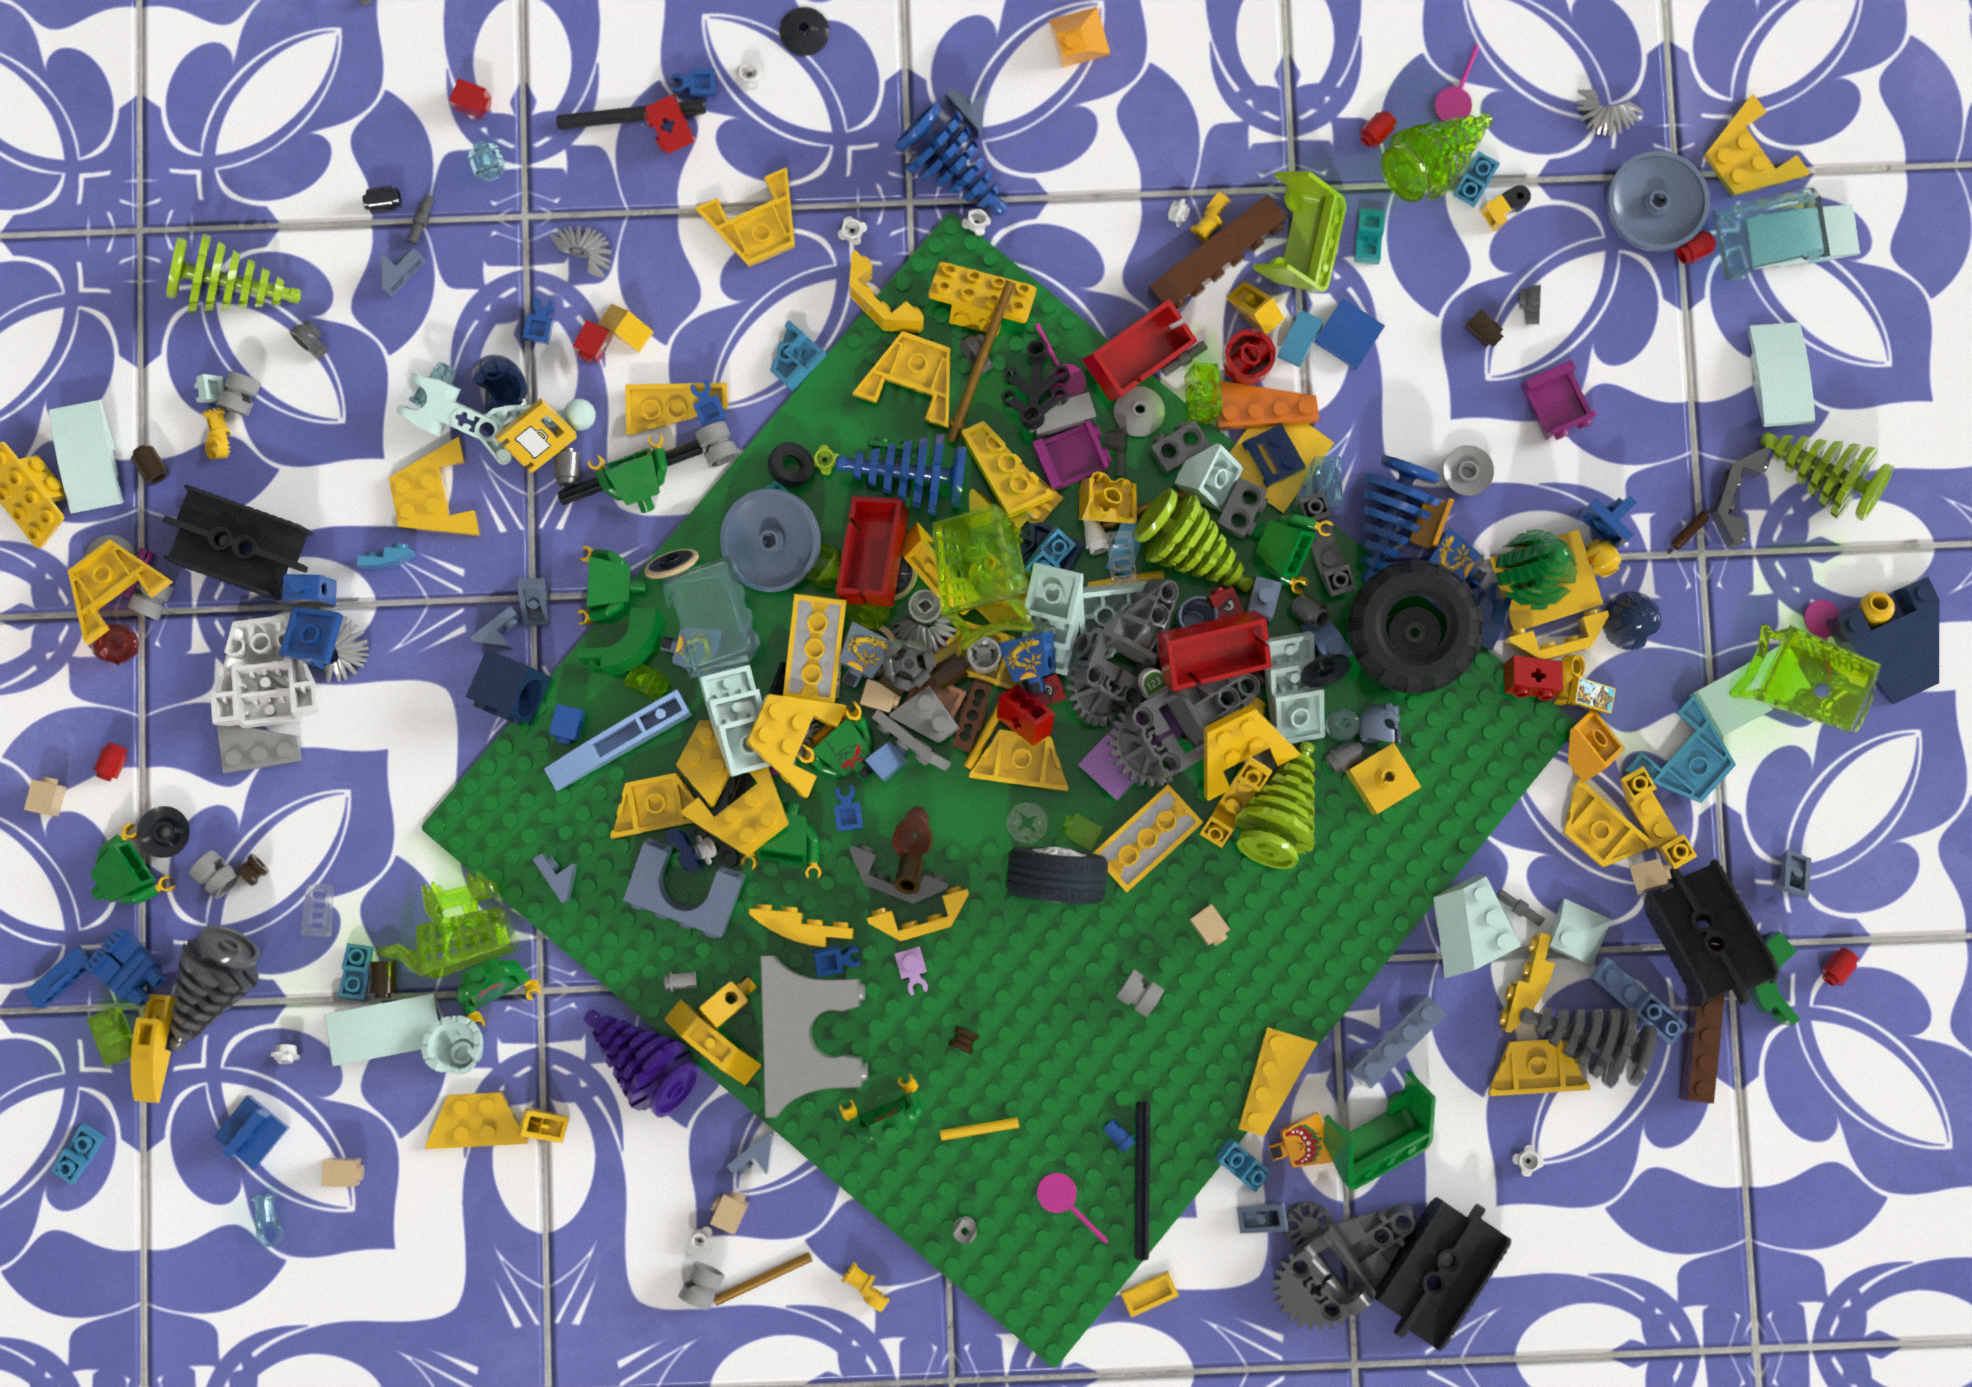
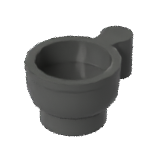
M1530 285L1527 289H1520L1519 309H1526V325H1539L1541 285Z
M307 320L304 324H298L289 331V334L297 344L310 352L317 360H320L328 352V349L318 340L322 336L321 332L310 321Z
M982 334L969 336L960 342L964 356L973 365L984 340ZM987 358L981 375L993 368L989 358Z

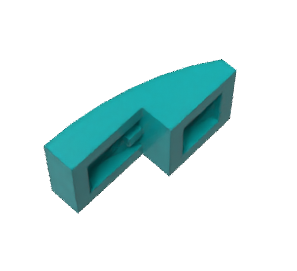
M1359 209L1354 262L1379 265L1385 211Z

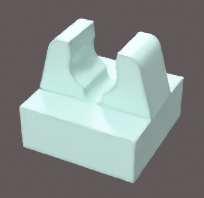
M207 374L197 376L194 388L198 389L199 397L196 398V401L200 403H217L221 391H225L223 377Z

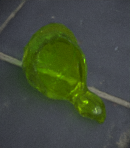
M821 543L817 563L807 576L814 585L821 587L837 585L842 558L840 548H836L829 543Z

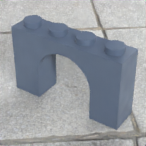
M648 838L642 845L623 901L629 902V906L634 909L650 910L658 918L676 920L678 925L684 928L692 929L694 927L702 930V934L707 937L721 938L727 930L746 874L721 866L716 872L708 897L704 902L697 905L680 904L669 896L664 886V872L673 847Z
M1416 994L1399 1011L1402 1015L1401 1019L1382 1039L1368 1049L1361 1048L1343 1066L1362 1086L1372 1089L1447 1015L1428 995Z

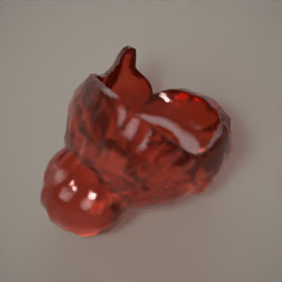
M121 624L107 625L110 630L88 645L92 649L93 654H95V657L116 665L128 662L139 651V639L136 633Z
M914 806L908 810L905 818L894 830L891 844L900 857L906 853H917L922 857L923 854L929 853L932 848L933 835L928 824L929 815L920 806Z

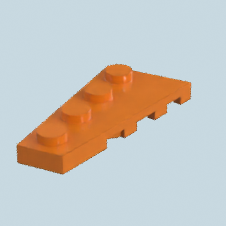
M1212 380L1217 431L1318 423L1319 421L1316 395Z

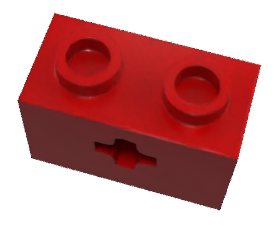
M674 94L645 107L647 111L644 114L645 120L650 128H655L658 134L655 140L661 152L665 150L668 155L696 141ZM665 118L675 123L672 126L673 132L671 133L668 129L664 130L662 127L665 124Z
M1514 655L1504 663V693L1514 694L1518 698L1533 696L1538 697L1542 701H1549L1563 691L1562 661Z
M1017 684L999 695L997 718L1028 743L1034 746L1051 735L1055 712L1023 687Z

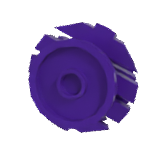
M590 1010L585 1014L584 1022L588 1026L593 1027L592 1037L596 1043H599L602 1055H606L608 1067L611 1068L613 1066V1076L617 1080V1084H620L621 1090L629 1100L628 1103L631 1108L638 1111L642 1109L645 1111L651 1108L652 1113L656 1117L663 1118L676 1111L688 1099L698 1084L701 1075L700 1068L689 1062L692 1053L688 1051L691 1049L690 1047L674 1039L658 1036L660 1033L647 1031L635 1025L631 1026V1023L625 1020L617 1021V1018L609 1015L601 1017L595 1010Z

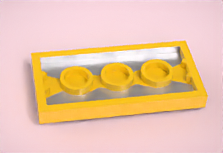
M794 594L783 696L835 703L847 599Z
M1168 784L1093 853L1106 858L1108 862L1107 872L1127 893L1194 832L1203 821Z

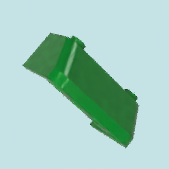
M1410 1070L1405 1072V1088L1394 1092L1389 1097L1387 1111L1354 1130L1348 1132L1344 1126L1338 1125L1329 1114L1324 1116L1323 1143L1342 1182L1349 1190H1356L1423 1153L1431 1145L1434 1132L1436 1097Z

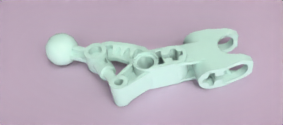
M412 373L410 380L420 385L427 394L426 404L420 409L398 405L397 413L407 418L417 427L441 436L447 424L478 438L500 464L505 465L513 460V456L502 446L504 441L499 443L495 436L507 423L512 422L532 405H507L493 408L487 414H483L456 402L461 391L460 388L441 379ZM574 399L565 406L564 410L556 411L575 431L589 429L596 419L594 406L584 399ZM466 412L468 413L467 418L472 421H477V417H479L480 420L475 426V431L472 430L474 425L471 423L461 425V419L458 418V415ZM548 415L541 420L548 428L558 426ZM485 422H489L494 426V434L490 437L485 436L481 431V427Z

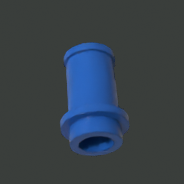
M1115 1119L1102 1129L1118 1145L1117 1149H1121L1124 1153L1135 1143L1132 1139L1133 1135L1129 1136Z

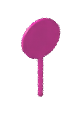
M1477 44L1473 48L1459 86L1445 88L1435 99V113L1446 124L1455 125L1462 123L1471 113L1472 100L1469 94L1463 90V87L1479 49Z
M1036 323L1035 327L1042 341L1046 343L1055 367L1066 366L1070 373V379L1066 383H1057L1049 390L1052 394L1054 389L1062 387L1066 390L1068 398L1083 394L1086 387V379L1083 372L1072 364L1060 365L1040 324ZM1063 394L1058 395L1056 398L1063 397Z
M1817 600L1806 608L1804 623L1811 634L1822 638L1828 685L1832 686L1833 677L1827 637L1832 636L1826 621L1839 616L1840 612L1833 603L1826 600Z
M1051 1173L1045 1176L1037 1189L1038 1200L1043 1208L1053 1213H1061L1070 1209L1103 1243H1107L1108 1239L1073 1205L1076 1200L1077 1190L1072 1179L1062 1173Z

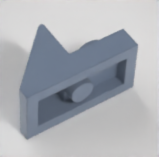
M952 87L945 93L946 103L954 112L959 111L963 116L962 121L980 138L983 132L985 93L970 104L969 99L962 91L958 93Z
M414 248L400 257L397 266L385 255L381 254L382 288L392 298L427 261Z
M518 578L517 588L523 625H549L550 587L545 586V579Z
M509 606L469 638L477 645L513 649L501 633L503 631L509 632L518 624L517 620L521 616L513 607Z
M1787 849L1782 855L1781 875L1773 884V888L1808 899L1812 858Z
M540 854L532 859L561 903L570 901L577 864L573 863L558 873L559 865L551 855L547 857L546 854Z
M770 1131L727 1165L731 1173L734 1174L739 1170L742 1174L754 1165L751 1161L754 1158L763 1171L768 1174L774 1138L773 1133Z
M1272 1201L1266 1204L1236 1207L1240 1234L1288 1231L1284 1203Z

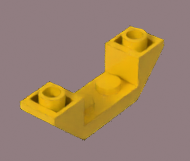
M854 250L851 253L850 298L883 331L920 333L923 330L924 322L922 312L916 306L912 307L907 301L893 312H891V309L885 302H880L874 296L872 289L866 284L872 280V263L865 255L861 256Z
M916 522L905 533L902 551L905 560L937 597L962 615H965L982 596L966 578H957L930 546L934 540Z
M1598 608L1583 612L1584 617L1577 620L1582 639L1580 635L1571 636L1564 639V644L1557 646L1555 641L1540 645L1541 650H1539L1534 630L1525 632L1524 628L1510 632V637L1503 641L1505 646L1525 657L1550 660L1592 647L1609 613L1608 610L1599 613Z
M1249 757L1229 785L1231 790L1225 792L1217 803L1200 835L1222 848L1236 826L1235 817L1246 807L1257 791L1261 790L1273 770Z
M1644 766L1621 778L1620 781L1626 803L1645 835L1656 844L1653 848L1673 869H1677L1696 858L1697 855L1684 834H1677L1652 791L1657 788Z
M961 886L947 889V895L942 897L948 917L943 918L942 913L927 917V923L918 925L917 920L902 924L903 930L898 931L893 911L887 912L886 908L872 911V917L867 918V921L870 925L899 941H904L951 927L969 892L968 889L962 890Z
M682 999L679 1000L664 1019L685 1041L722 1071L744 1085L750 1081L762 1066L760 1062L744 1049H739L702 1019L701 1014Z

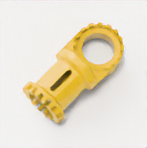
M1219 191L1206 207L1205 216L1197 225H1193L1190 228L1193 235H1197L1196 238H1199L1204 243L1209 240V236L1217 227L1221 228L1223 226V221L1219 216L1223 212L1222 209H1226L1224 206L1227 207L1231 202V199L1223 192Z
M213 408V411L209 409V411L206 410L202 413L203 418L207 420L209 428L205 451L209 459L212 460L227 459V456H229L227 453H230V450H228L230 448L228 444L230 443L227 436L231 435V431L226 425L224 417L226 411L224 408Z
M1565 655L1562 657L1563 691L1557 695L1554 704L1576 706V704L1568 702L1573 677L1583 676L1585 661L1581 655Z
M854 1261L848 1269L849 1272H846L841 1279V1282H847L859 1291V1295L863 1297V1300L868 1305L882 1312L890 1299L888 1297L885 1298V1294L882 1296L883 1292H879L878 1289L876 1290L875 1287L870 1286L876 1276L865 1273L857 1267V1263Z

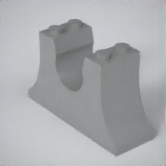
M761 956L766 1117H777L788 1103L812 1091L826 1088L861 1087L863 1081L868 1079V1063H863V1057L849 1054L832 1056L822 1052L813 1040L812 1029L815 1020L824 1011H844L860 1006L861 1000L866 999L865 984H860V979L825 980L811 978L789 969L777 956Z

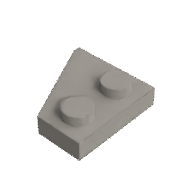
M930 686L889 714L892 719L937 743L942 742L960 729Z

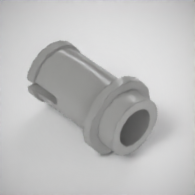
M696 971L679 974L669 972L668 975H664L665 990L674 992L675 989L697 988Z

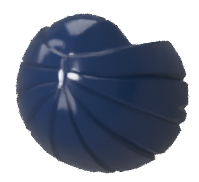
M494 354L479 359L473 365L472 381L476 385L485 388L486 411L507 405H520L527 395L526 379L521 369L511 359Z
M1627 591L1618 594L1609 601L1604 610H1608L1609 613L1603 625L1604 634H1606V638L1611 644H1615V647H1620L1623 650L1643 648L1646 645L1647 637L1655 634L1661 627L1662 618L1659 606L1652 598L1641 592Z

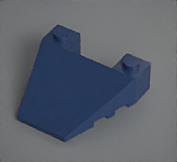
M1929 577L1894 590L1893 593L1904 615L1877 628L1870 629L1860 607L1825 621L1836 645L1842 651H1845L1854 660L1853 663L1871 678L1870 681L1891 704L1900 702L1939 684L1940 600Z

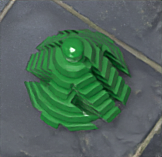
M1529 529L1527 533L1517 534L1503 546L1515 548L1506 554L1497 556L1495 568H1513L1496 573L1499 586H1509L1513 591L1504 594L1521 606L1531 605V610L1547 609L1548 605L1557 604L1571 592L1568 588L1557 586V584H1575L1577 570L1575 566H1577L1574 553L1567 547L1569 545L1551 532H1544L1542 529Z

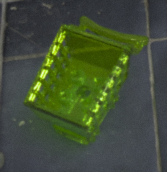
M993 504L933 522L942 617H947L961 632V648L966 650L984 636L1006 630L1033 632L1035 624L1031 621L1029 610L1017 598L1019 594L1028 592L1027 587L1030 583L1028 577L1031 576L1029 572L1025 571L1019 545V543L1023 542V538L1019 537L1021 529L1017 528L1014 521L1010 520L1009 514L1001 509L998 504ZM944 543L947 544V550H944ZM988 556H992L995 559L996 565L993 570H990ZM945 557H948L949 564H946ZM956 558H958L959 565H956ZM946 571H950L951 578L947 579ZM957 571H960L961 578H958ZM948 584H952L953 593L948 592ZM959 584H962L963 591H960ZM961 597L965 599V604L963 605L961 604ZM950 598L954 599V607L950 608ZM1006 600L1021 616L1022 620L1006 619L978 627L970 634L967 623L957 613Z
M1762 624L1760 626L1758 648L1746 673L1729 691V695L1734 699L1740 697L1749 701L1756 700L1768 705L1772 709L1853 734V732L1860 730L1873 703L1874 695L1872 691L1878 681L1881 664L1792 625L1776 631L1772 630L1770 625ZM1769 638L1782 641L1760 688L1750 691L1745 690L1755 679L1768 652ZM1825 684L1830 687V693L1822 698L1816 696V687Z
M477 871L474 878L470 873L467 874V886L444 891L441 885L437 887L434 881L431 882L429 889L426 884H422L425 913L433 921L416 925V951L413 949L406 950L402 945L395 944L386 947L379 946L376 949V954L393 961H402L410 971L415 972L419 976L435 980L478 965L489 958H498L521 949V945L506 910L498 906L478 911V902L500 896V891L496 882L488 881L486 875H482L480 871ZM462 905V915L445 918L443 915L445 909ZM436 933H440L441 938L436 939ZM466 944H470L471 948L467 949ZM452 948H456L457 952L452 954ZM443 951V957L438 958L437 953Z

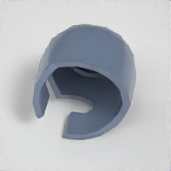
M1190 597L1176 611V628L1218 619L1217 607L1212 609L1210 604L1205 603L1204 601L1207 597Z
M1391 703L1375 704L1365 708L1358 719L1360 742L1368 744L1388 741L1401 744L1399 705L1393 706Z

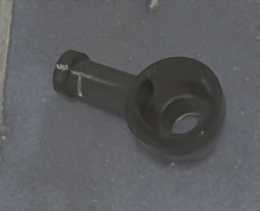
M1120 427L1105 433V447L1116 452L1114 475L1127 476L1126 452L1128 448L1127 427Z

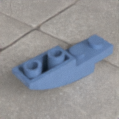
M1605 957L1590 975V978L1604 990L1603 992L1624 1010L1636 1009L1637 1020L1644 1026H1655L1657 1028V1036L1672 1046L1688 1026L1652 993L1642 988L1610 958Z

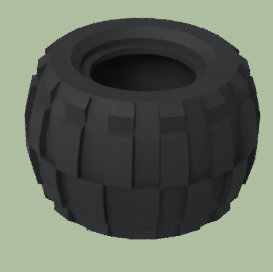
M1410 560L1394 563L1382 568L1363 584L1351 605L1347 633L1350 648L1356 661L1376 683L1401 693L1422 694L1450 685L1471 666L1479 651L1483 637V617L1481 607L1478 605L1474 592L1466 581H1463L1452 570L1441 564L1438 565L1426 562L1425 560ZM1413 595H1421L1434 600L1442 608L1447 621V631L1442 643L1434 651L1420 656L1408 655L1396 649L1386 633V618L1392 606L1400 599Z

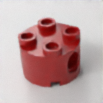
M1245 329L1236 333L1229 340L1222 357L1226 375L1233 382L1239 384L1255 385L1262 382L1269 375L1275 362L1276 348L1272 339L1264 332Z

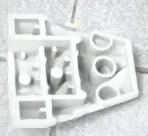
M285 615L233 621L224 651L226 654L222 668H219L218 672L220 677L216 691L213 690L211 696L212 723L214 725H239L242 728H253L298 722L302 720V716H310L319 711L317 685L307 663L302 660L283 658L279 655L288 625Z

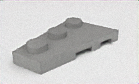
M877 710L872 716L879 723L876 727L887 736L891 733L896 736L897 740L895 742L906 751L909 748L915 751L914 757L925 766L931 763L946 771L952 764L945 757L943 758L932 752L933 748L918 738H914L913 733L892 719L888 714Z
M217 725L223 773L227 774L303 762L300 738L297 735L255 728H242L237 725Z

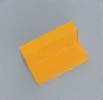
M1454 499L1442 500L1437 508L1421 504L1420 509L1432 514L1427 520L1416 518L1415 523L1422 527L1417 533L1411 532L1409 537L1411 541L1409 543L1429 551L1434 550L1440 540Z

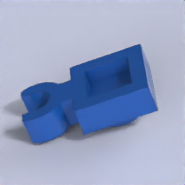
M715 69L690 70V77H685L681 73L672 75L673 81L682 82L680 87H672L674 94L682 95L690 90L691 97H716Z
M536 297L533 301L535 315L527 313L522 338L526 341L549 345L554 320L549 318L548 315L552 313L554 303L552 300H548L547 307L540 308L541 300Z
M706 379L703 380L705 385L703 392H698L694 384L690 386L693 395L700 400L693 405L702 427L727 419L718 395L710 397L711 385Z
M849 785L850 793L848 796L841 795L840 787L835 788L836 797L841 801V805L834 806L837 832L863 828L860 802L852 803V799L855 796L853 785Z
M839 945L814 949L813 956L817 977L843 973V965H848L849 967L860 966L859 958H849L851 954L859 953L857 945H850L844 951H840Z

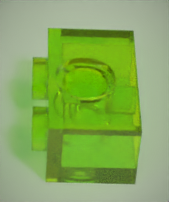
M1194 362L1184 376L1188 422L1195 420L1200 423H1213L1223 409L1219 367L1215 363Z
M121 1007L109 1008L86 1018L105 1067L117 1066L131 1060L133 1035Z

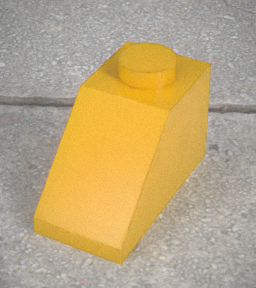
M1246 281L1241 283L1226 297L1253 328L1264 332L1266 335L1284 320L1273 297Z

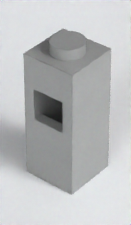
M1089 392L1068 398V401L1063 405H1055L1045 414L1043 425L1038 429L1029 430L1030 433L1035 432L1036 438L1040 439L1080 426L1088 419H1090L1091 423L1095 422L1096 413Z

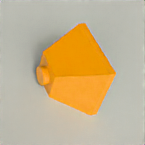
M1097 7L1049 19L1062 68L1110 55Z
M1591 709L1570 729L1568 763L1572 767L1574 774L1585 783L1605 770L1626 748L1599 714Z

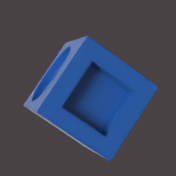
M557 704L549 734L556 736L555 741L570 745L571 740L578 742L586 712L581 709Z

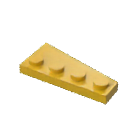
M704 383L625 384L626 436L698 417L693 404L700 400L693 395L690 386L694 384L698 392H703L705 390ZM710 383V397L717 394L723 409H729L728 383Z
M984 421L961 431L963 441L1008 519L1054 498V493L1039 481V478L1033 471L1030 472L1022 464V460L1005 446L1006 443Z
M1266 1027L1238 1129L1265 1136L1318 1042Z

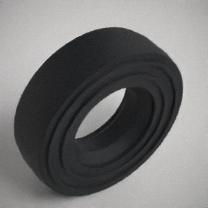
M784 442L777 445L769 455L768 469L771 476L781 485L799 487L805 484L812 476L814 460L810 452L802 445L794 442ZM785 457L794 458L799 463L800 470L798 472L786 470L782 464V459Z

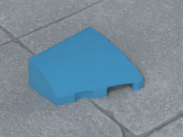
M788 320L785 324L787 330L783 342L778 344V353L772 362L770 371L794 392L827 354Z

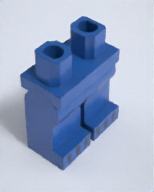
M116 928L101 945L104 949L99 948L83 966L87 971L94 973L120 999L129 1000L137 1006H143L150 999V995L143 989L148 982L153 987L158 988L167 979V976L161 970L163 964L156 960L129 930Z

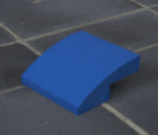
M1343 298L1314 343L1356 370L1385 328V325Z

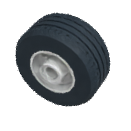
M1032 846L1014 847L1009 852L1006 888L1012 895L1040 901L1070 904H1097L1105 897L1108 862L1102 855L1060 847Z

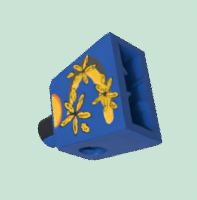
M1451 528L1444 532L1437 547L1426 561L1438 565L1441 564L1452 570L1463 581L1468 579L1477 586L1482 583L1487 575L1486 572L1475 566L1481 554Z
M318 574L283 575L282 599L286 605L336 606L337 580ZM322 585L325 588L324 594H322L321 590Z
M1053 630L998 643L1012 680L1014 682L1028 680L1031 694L1046 691L1043 676L1056 672Z

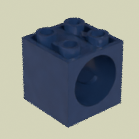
M486 649L466 697L475 701L474 707L520 726L522 721L532 725L552 677L528 665Z

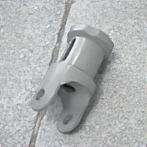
M968 1216L960 1217L954 1223L953 1235L958 1242L970 1244L977 1234L975 1221ZM964 1227L968 1228L969 1233L963 1235L961 1229Z

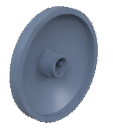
M1649 151L1629 159L1616 172L1607 191L1606 205L1608 216L1614 229L1625 241L1645 251L1666 252L1684 245L1702 229L1709 213L1710 194L1703 175L1689 160L1672 152Z
M760 489L742 496L728 510L721 527L720 546L728 569L741 583L758 591L778 592L798 585L811 573L820 554L821 534L815 515L799 497L781 489Z

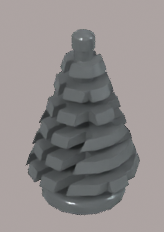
M206 926L200 931L198 939H189L187 945L183 942L178 967L179 978L176 975V1005L173 1006L172 1010L174 1019L172 1020L171 1031L174 1035L169 1042L173 1050L182 1051L189 1039L194 1040L214 1020L219 1019L223 1015V1011L229 1010L234 1003L239 1001L251 988L257 985L259 973L256 971L257 967L255 964L260 959V950L253 941L240 932L223 926Z
M1529 1008L1521 1010L1519 1014L1521 1023L1534 1025V1032L1540 1037L1544 1036L1546 1030L1549 1031L1547 1040L1554 1047L1558 1046L1563 1037L1561 1052L1569 1058L1575 1052V1063L1581 1068L1586 1067L1588 1064L1589 1074L1594 1078L1601 1076L1602 1084L1609 1089H1612L1619 1081L1620 1074L1622 1075L1626 1063V1080L1628 1084L1637 1087L1643 1081L1655 1051L1657 1028L1653 1025L1643 1026L1635 1038L1637 1027L1636 1009H1625L1622 1013L1619 1009H1608L1605 1014L1602 1012L1603 1009H1592L1585 1020L1586 1009L1576 1008L1571 1014L1569 1022H1567L1569 1017L1568 1008H1559L1554 1018L1551 1017V1008H1542L1540 1013L1534 1012V1010Z

